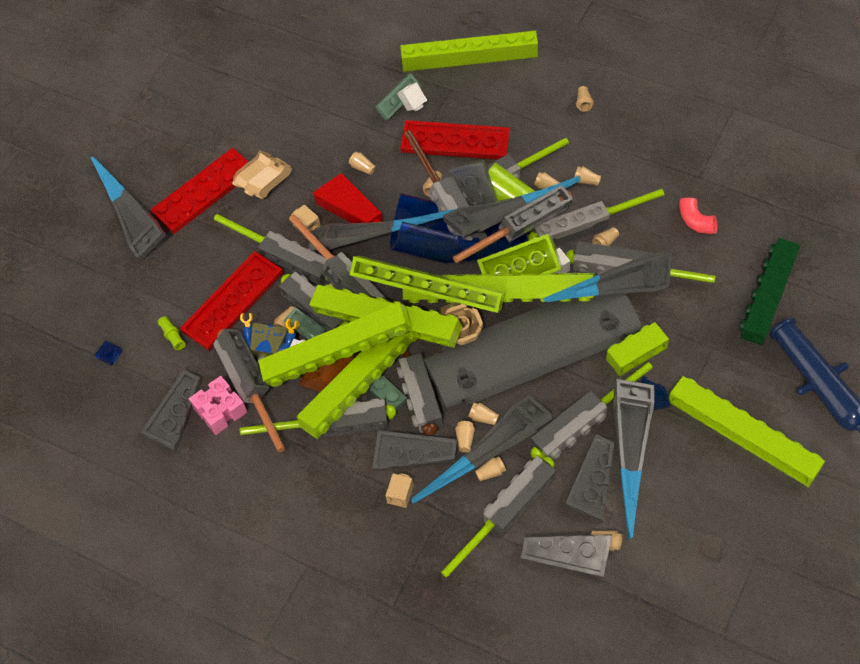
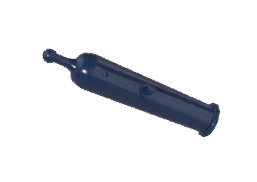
M788 318L777 324L770 333L771 339L777 340L806 379V384L800 387L797 393L804 395L809 391H814L842 428L847 431L857 430L860 432V399L840 377V373L846 371L849 365L842 363L837 367H831L796 326L794 318Z

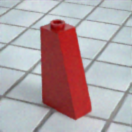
M342 173L313 192L315 203L318 206L349 223L383 222L382 213Z

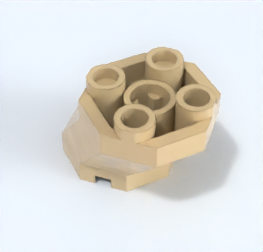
M259 150L255 158L235 173L232 184L239 188L243 187L245 189L244 192L254 197L255 195L264 199L271 189L289 176L292 168L281 159L271 157V154Z
M457 302L441 307L440 315H454L462 325L457 344L464 345L477 340L483 327V322L477 309Z

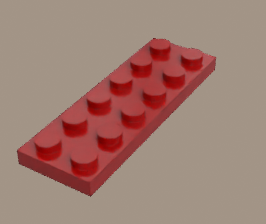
M405 120L400 147L401 153H415L404 134L407 130H411L424 154L497 160L507 155L509 127Z
M231 148L150 209L151 213L175 234L234 189L236 186L232 184L235 173L249 161L234 148Z
M254 251L180 328L181 332L207 351H210L214 347L213 343L217 340L218 332L222 329H231L240 319L241 314H245L283 274V270Z

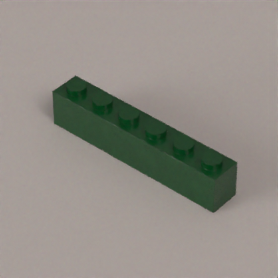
M778 238L776 244L772 243L769 254L772 256L770 259H766L763 267L766 270L765 274H760L757 282L760 287L759 289H754L751 298L754 300L753 305H748L745 314L749 316L747 320L743 319L739 329L743 331L741 339L764 345L796 260L800 244Z

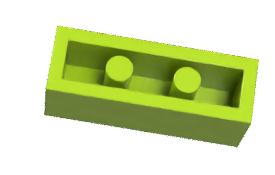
M656 323L645 325L638 333L630 334L621 343L611 345L607 350L606 360L620 377L666 350L669 338Z

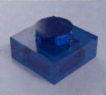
M105 340L96 352L95 357L112 366L122 353V349Z

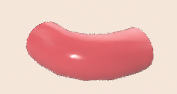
M682 198L679 200L681 218L687 227L697 233H717L718 223L716 216L701 214L698 210L697 199Z

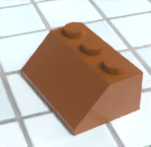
M357 352L348 358L338 359L331 365L321 366L314 372L304 373L299 384L321 392L352 361Z

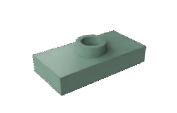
M296 307L284 320L286 323L288 319H292V327H294L295 321H299L300 326L296 331L307 339L323 334L326 330Z

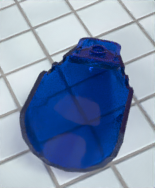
M401 193L394 220L438 213V206L433 201ZM444 218L419 225L402 221L400 230L391 233L389 248L392 252L441 264H456L453 257L480 242V239L473 237L472 240H463V236L454 235L449 231ZM497 223L485 229L484 232L487 237L498 232L500 224ZM523 234L511 242L506 237H502L458 263L477 262L479 259L527 242V236Z

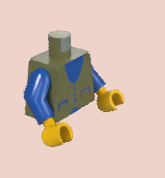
M244 313L240 316L241 321L245 323V326H243V337L254 359H257L258 366V360L289 348L296 336L294 331L300 326L299 321H295L294 327H292V319L286 321V327L259 323L250 325L254 318L252 313H249L250 318L248 321L244 319Z

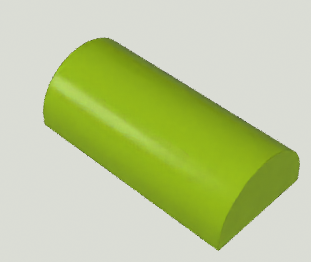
M496 162L488 170L498 201L535 192V190Z
M549 233L477 260L482 274L553 273L562 269L557 248Z

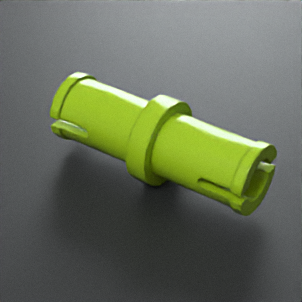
M161 317L157 323L163 330L164 337L171 342L175 350L183 349L186 344L180 337L177 327L172 325L168 317Z

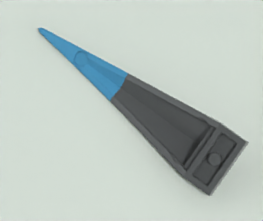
M91 157L118 215L128 246L137 259L143 260L166 236L165 232L152 215L96 158Z
M580 176L514 198L457 208L443 215L444 222L463 237L472 234V232H481L501 222L505 216L561 185L567 188L579 182Z
M455 209L393 221L331 223L315 228L313 235L325 248L328 246L329 249H337L443 218V215ZM309 242L308 245L311 251L316 250V248Z
M666 249L654 254L648 253L547 296L542 300L552 302L606 294L656 292L668 288L670 284L672 251Z
M616 379L614 381L613 411L627 533L630 540L634 532L640 479L654 408V385Z
M530 395L518 401L471 448L470 452H467L441 476L412 497V503H416L535 434L537 428L552 419L551 413Z

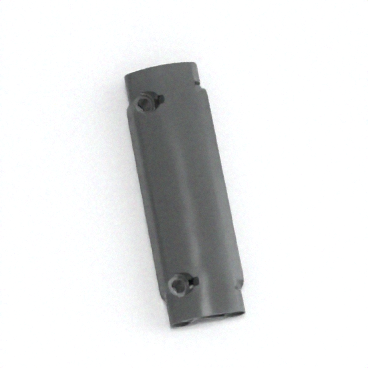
M625 293L596 295L594 298H590V301H579V298H572L571 301L566 302L558 300L483 329L477 340L464 345L456 343L455 348L444 346L441 353L437 352L423 358L429 377L438 390L443 407L447 410L462 404V400L467 404L476 403L608 349L613 344H619L623 336L626 337L640 331L642 326ZM605 318H609V319H610V320H608V321L603 322V319H605ZM465 375L468 376L467 378L462 379V380H461V378H460V377L465 376Z

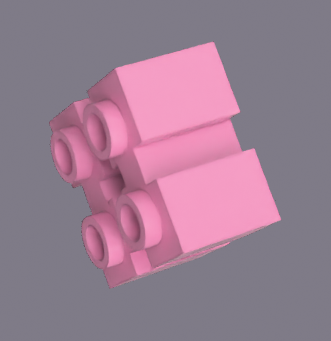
M222 376L208 384L209 390L203 392L201 389L189 398L193 409L205 420L207 426L215 435L228 427L227 422L230 419L236 421L247 413L243 401L235 392L232 393L230 386Z

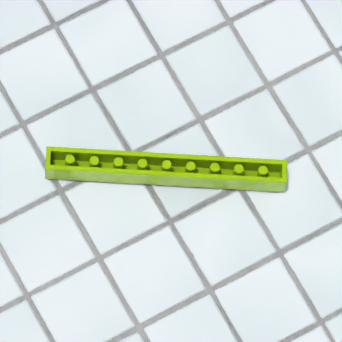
M595 273L461 274L439 276L505 292L503 302H513L514 299H521V302H532L533 298H540L541 302H546L542 299L595 276ZM403 289V300H409V303H419L420 300H427V303H437L438 299H441ZM594 296L579 297V301H590V298H594ZM565 299V300H559V301L566 302V301H571V299ZM446 300L447 303H454L453 301Z

